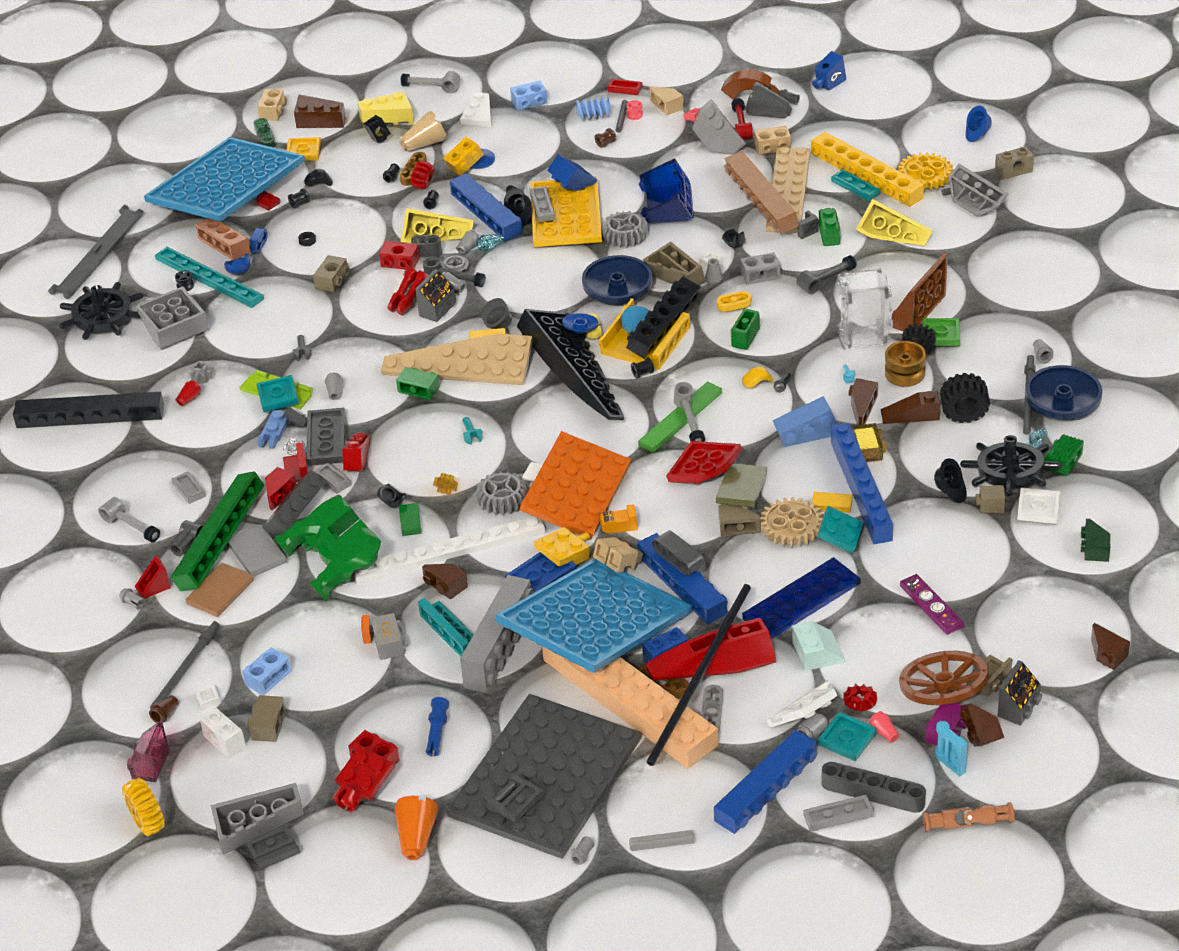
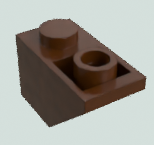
M425 564L422 566L424 582L449 599H452L468 588L466 572L454 564Z
M971 703L960 706V717L966 723L968 729L967 737L974 747L983 746L1004 738L996 716Z

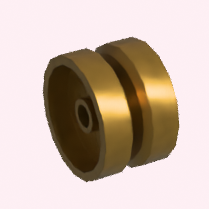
M899 341L888 346L885 351L886 379L892 384L902 387L920 383L925 377V349L911 341Z

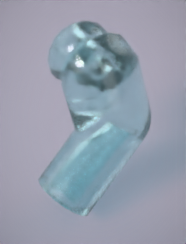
M1042 427L1031 433L1029 444L1034 447L1042 445L1040 439L1047 436V430Z

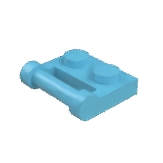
M940 721L936 725L938 745L935 749V757L960 777L966 773L968 743L964 738L959 737L950 730L947 722Z

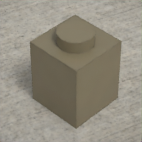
M1003 485L979 486V494L975 495L976 506L980 507V513H1004L1005 495Z

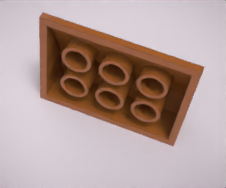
M944 252L909 291L898 308L893 311L891 319L893 320L894 329L904 332V329L908 328L910 324L912 327L914 323H917V326L922 323V319L927 318L946 296L948 253Z

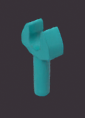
M464 417L462 421L467 432L463 433L465 442L472 445V437L478 438V441L481 442L483 439L482 430L474 429L469 417Z

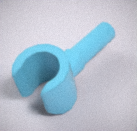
M846 364L843 365L846 372L843 374L844 381L847 384L855 381V371H850Z

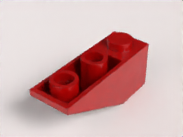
M358 432L350 437L342 448L343 471H362L364 469L371 435Z

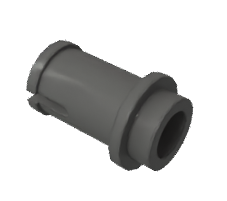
M781 89L779 92L781 97L795 105L800 100V95L788 92L787 89Z
M290 406L283 415V417L297 424V427L300 426L301 428L307 420L305 414L298 413Z

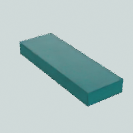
M843 169L831 176L833 183L867 201L880 194L879 188Z

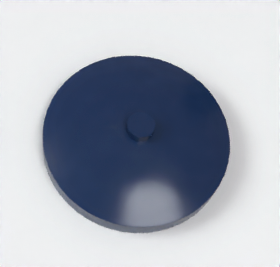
M612 255L600 258L589 264L582 274V286L586 294L594 300L608 304L628 303L631 298L637 300L650 290L653 282L650 267L642 260L627 255Z
M1068 365L1049 366L1036 371L1030 376L1026 384V399L1034 410L1047 417L1063 420L1077 419L1091 414L1099 407L1102 400V386L1093 374L1084 369Z

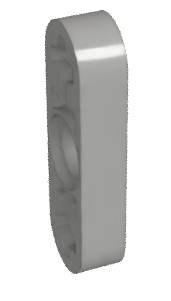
M709 685L704 689L701 716L708 722L712 721V724L718 728L719 733L723 690L718 685ZM712 694H715V700H711ZM715 708L717 711L715 713H708L706 710Z

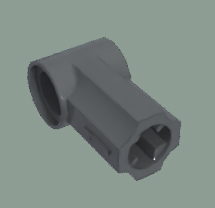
M188 520L183 521L179 534L169 544V550L176 556L184 554L203 528V525Z

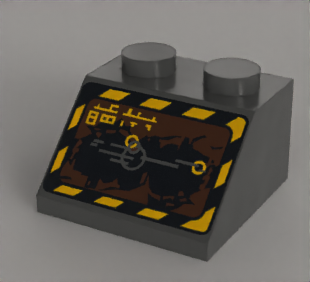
M437 269L416 287L420 317L438 322L456 303L455 289Z
M1018 660L999 688L998 717L1021 726L1025 719L1030 718L1033 707L1039 705L1042 694L1040 693V682L1020 660Z

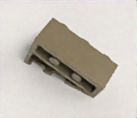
M671 241L643 259V262L650 267L652 276L672 284L675 281H679L682 276L697 285L705 282L702 266Z

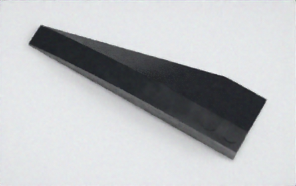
M524 309L517 328L521 331L522 335L532 336V347L547 366L573 393L608 420L623 421L625 417L619 405L614 402V394L609 392V384L604 382L605 376L598 361L594 360V353L589 350L590 344L588 341H585V334L576 333L563 326V318L569 314L566 312Z

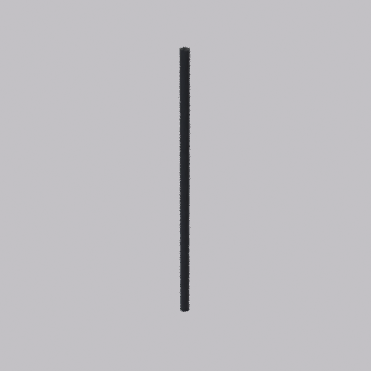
M744 584L648 757L646 763L649 766L655 765L751 589L750 585Z

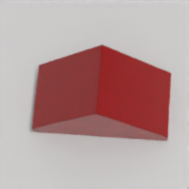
M158 556L154 557L135 584L136 590L144 599L170 589L166 568Z

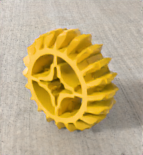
M137 778L123 785L122 794L126 806L141 832L149 836L163 829L165 825L163 814L148 784L143 779Z

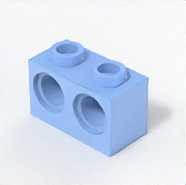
M540 80L510 87L511 101L517 111L547 104V92Z
M270 647L242 671L245 685L257 693L265 695L291 672L289 657Z

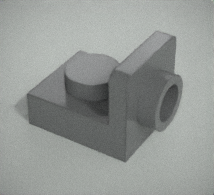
M806 211L805 219L799 221V226L797 227L798 237L801 239L818 232V217L810 211Z

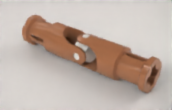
M1008 802L1007 805L993 806V804L982 805L974 810L970 807L945 809L939 813L928 814L923 812V826L925 832H929L930 829L936 828L948 830L971 827L975 825L974 822L983 825H992L996 822L1007 820L1014 822V808L1012 803ZM959 811H963V825H958L955 822V815Z

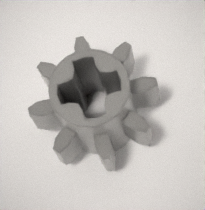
M199 361L193 367H190L191 380L195 379L197 383L204 384L212 378V367L207 366L206 362Z

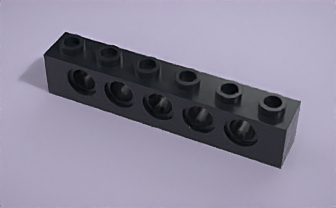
M684 276L679 281H675L671 286V290H667L664 293L662 300L656 302L654 310H649L645 320H641L636 330L629 333L626 348L645 359L672 328L681 314L697 299L701 286Z

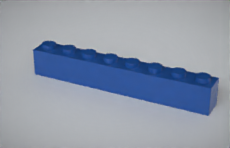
M850 423L831 426V445L873 545L893 541V522Z

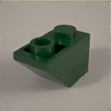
M1086 518L1085 526H1081V538H1084V540H1081V552H1084V560L1109 562L1110 533L1093 520Z

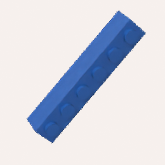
M465 173L449 180L451 195L504 241L522 234V221L520 217L513 214L501 201H498L482 185L478 184L474 178Z
M658 533L637 542V549L643 553L642 561L683 601L693 605L692 610L706 624L727 614L728 601L726 597L720 594L712 583L704 579L699 571L686 576L654 550L652 541L660 536Z
M795 730L714 806V822L734 834L740 828H744L748 821L754 815L759 814L762 808L768 802H771L782 788H786L795 776L801 774L807 764L815 760L817 756L816 741Z

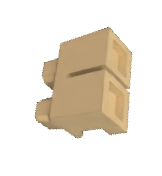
M615 537L597 539L593 554L595 559L606 564V566L617 573L624 572L625 566L634 570L635 565L641 563L643 556L641 551L633 549L628 543L622 542Z

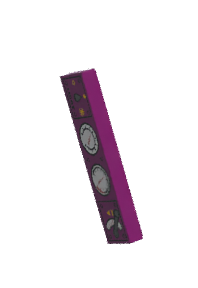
M918 574L900 581V587L946 635L964 627V621Z

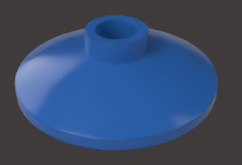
M481 148L484 155L470 168L483 169L489 167L495 161L494 153L488 149Z
M570 314L564 317L562 321L565 328L579 334L598 327V319L589 314Z

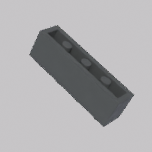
M310 470L299 480L262 528L272 537L282 535L296 521L325 484V481L314 471Z

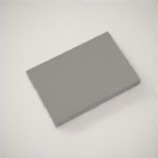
M262 524L232 536L227 543L246 571L253 575V577L287 563L285 555L268 532L262 528Z

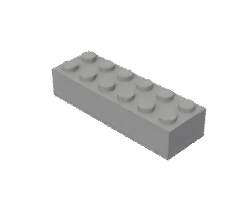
M507 575L460 658L464 688L487 693L490 686L494 685L497 673L503 669L506 657L510 656L514 643H517L520 635L495 621L496 614L533 594L530 580Z

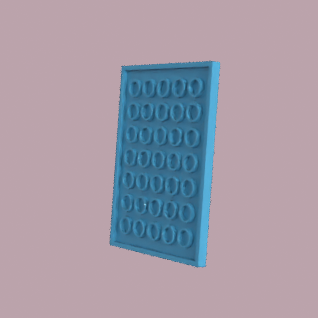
M229 137L144 195L145 202L221 222L232 213H235L240 207L246 205L247 202L257 197L261 192L267 190L272 184L278 182L279 179L288 175L293 169L299 167L305 161V157L302 154Z
M593 559L496 614L495 621L505 628L515 631L521 636L536 642V644L594 673L691 613L693 605L626 572L617 573L606 566V564Z

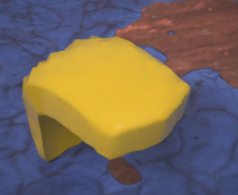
M763 366L752 368L742 377L743 385L751 389L762 380L774 381L771 374Z

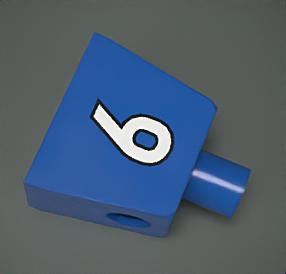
M830 51L815 67L816 79L812 81V85L816 89L822 87L826 90H831L846 81L843 56Z

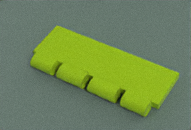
M256 370L240 386V390L259 396L256 383L281 377ZM294 382L299 404L291 405V407L301 410L312 397L313 388Z

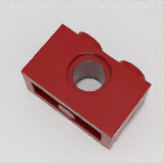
M385 241L379 252L381 267L406 270L411 267L415 269L420 259L417 244Z

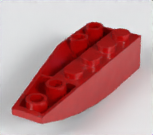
M756 618L731 625L703 676L740 673L776 663L770 634L762 620ZM719 629L684 642L645 663V668L653 680L693 677Z

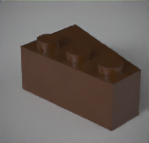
M298 95L294 110L296 128H344L346 121L344 103Z

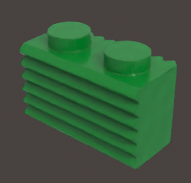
M835 208L819 210V229L823 246L840 244L841 229Z
M746 308L742 310L730 330L732 347L745 350L750 347L749 345H751L758 330H760L759 311Z
M405 367L396 379L399 393H405L406 395L418 398L421 397L425 400H430L440 387L439 375L433 372L420 371L417 368Z
M1062 434L1059 440L1056 439L1054 441L1052 450L1047 451L1044 461L1060 462L1062 467L1060 469L1048 470L1068 476L1083 454L1084 441Z

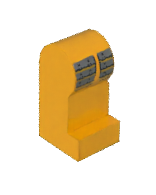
M634 504L626 505L627 509L615 512L607 510L601 513L600 523L603 532L609 534L638 530Z

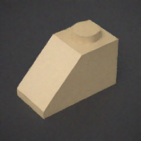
M649 87L650 101L665 115L683 110V95L674 88Z

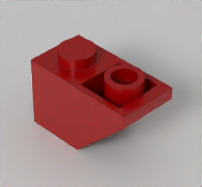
M276 467L265 477L270 510L273 511L279 506L296 485L295 475L279 467Z

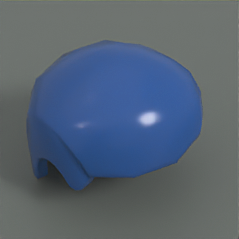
M246 253L243 258L240 257L236 260L226 261L224 263L225 270L234 275L244 274L250 268L249 254Z

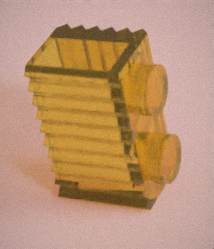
M876 423L853 426L854 435L866 462L882 461L883 453H886L885 441H881V429H877Z

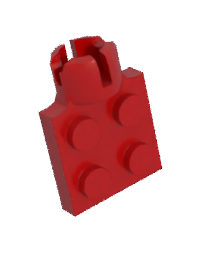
M358 746L335 779L336 784L339 785L338 790L333 795L335 803L340 808L345 809L348 807L346 811L353 812L362 800L367 799L371 801L395 768L393 762Z

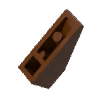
M856 378L854 385H850L849 396H851V406L858 431H863L878 397V382Z
M938 391L918 392L882 408L881 417L883 424L939 420L940 400Z

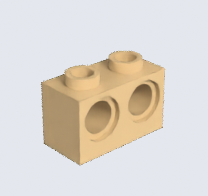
M283 89L264 90L257 106L259 120H279L280 115L283 114L284 105L286 106L287 97L284 96Z
M786 125L754 130V145L759 155L775 153L777 147L791 148V135Z

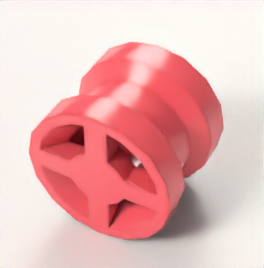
M638 100L629 101L626 105L628 110L627 117L631 120L642 118V102Z

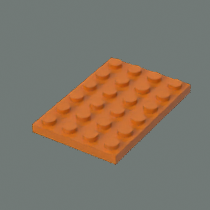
M561 431L520 506V511L561 528L565 527L578 535L587 532L590 535V539H592L600 524V515L607 510L630 465L631 459Z

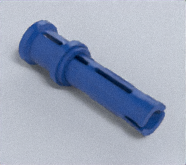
M443 697L433 698L430 704L432 711L429 714L428 720L431 724L426 754L432 756L433 750H435L434 756L439 755L442 728L447 722L446 710L449 708V701Z

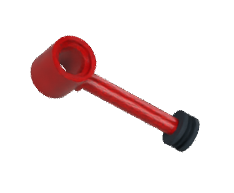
M736 98L731 103L732 110L736 112L739 123L735 124V130L743 140L753 139L752 123H745L744 101L741 98Z

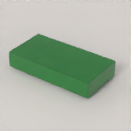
M418 503L399 505L402 536L422 534Z

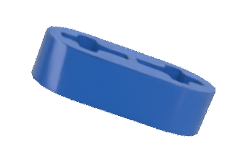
M256 228L249 240L250 253H260L267 241V229Z

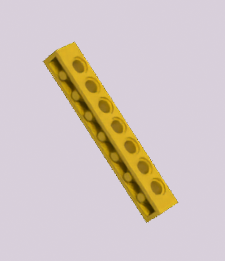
M823 132L811 140V154L840 170L843 169L872 184L884 194L908 207L924 198V184L827 132Z

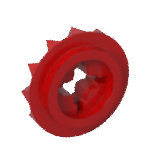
M855 683L853 687H848L847 691L844 692L843 701L852 710L866 711L876 705L877 692L873 691L872 686L866 687L865 684L858 686ZM857 694H861V696H864L863 701L859 696H857Z

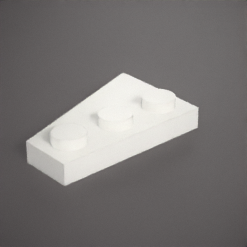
M473 93L460 118L461 124L492 127L488 93Z

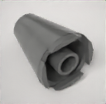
M756 82L752 89L755 91L749 95L745 109L746 113L782 118L790 115L792 106H790L789 101L761 83Z

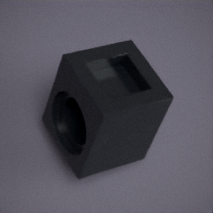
M377 115L363 123L371 139L377 143L385 141L387 136L391 134L383 119ZM380 127L379 132L376 133V129Z

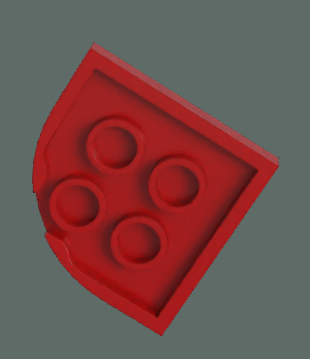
M691 441L666 475L668 482L700 484L705 480L727 472L741 453V444Z

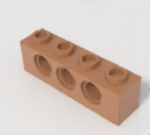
M209 218L195 223L198 239L229 259L236 260L245 256L246 253L250 254L249 239L224 223Z

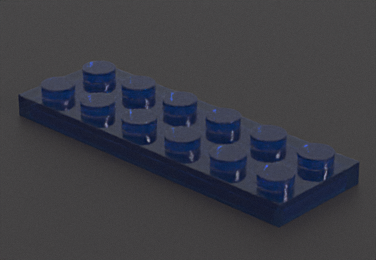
M833 557L743 612L742 619L749 621L760 618L768 629L770 638L773 639L792 627V625L797 624L861 584V578Z

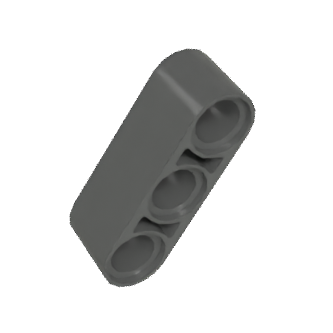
M668 530L652 541L654 550L686 576L705 566V560L701 553L671 530Z

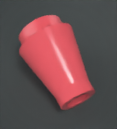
M879 711L869 720L871 726L877 728V733L890 743L895 742L899 738L900 734L896 731L888 714Z

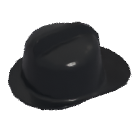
M520 189L509 190L504 197V206L510 209L517 217H520L523 226L527 224L532 215L531 200Z
M947 458L935 471L934 481L937 488L947 494L952 501L962 503L966 500L967 490L961 467L954 459Z

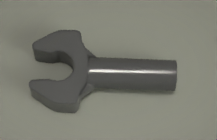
M298 335V348L293 349L294 359L300 361L299 356L306 355V359L309 360L311 348L305 347L304 336Z

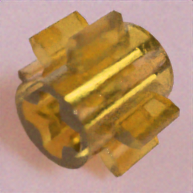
M441 473L440 477H435L433 486L437 487L436 492L450 495L451 491H456L458 482L454 481L455 476Z

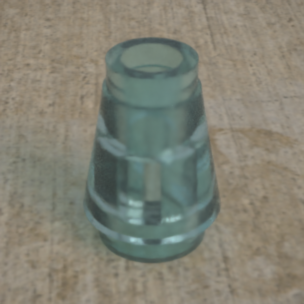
M501 234L481 235L477 239L479 250L485 252L503 243Z

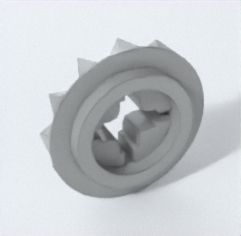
M455 255L445 258L441 266L442 268L466 272L469 262L465 257Z

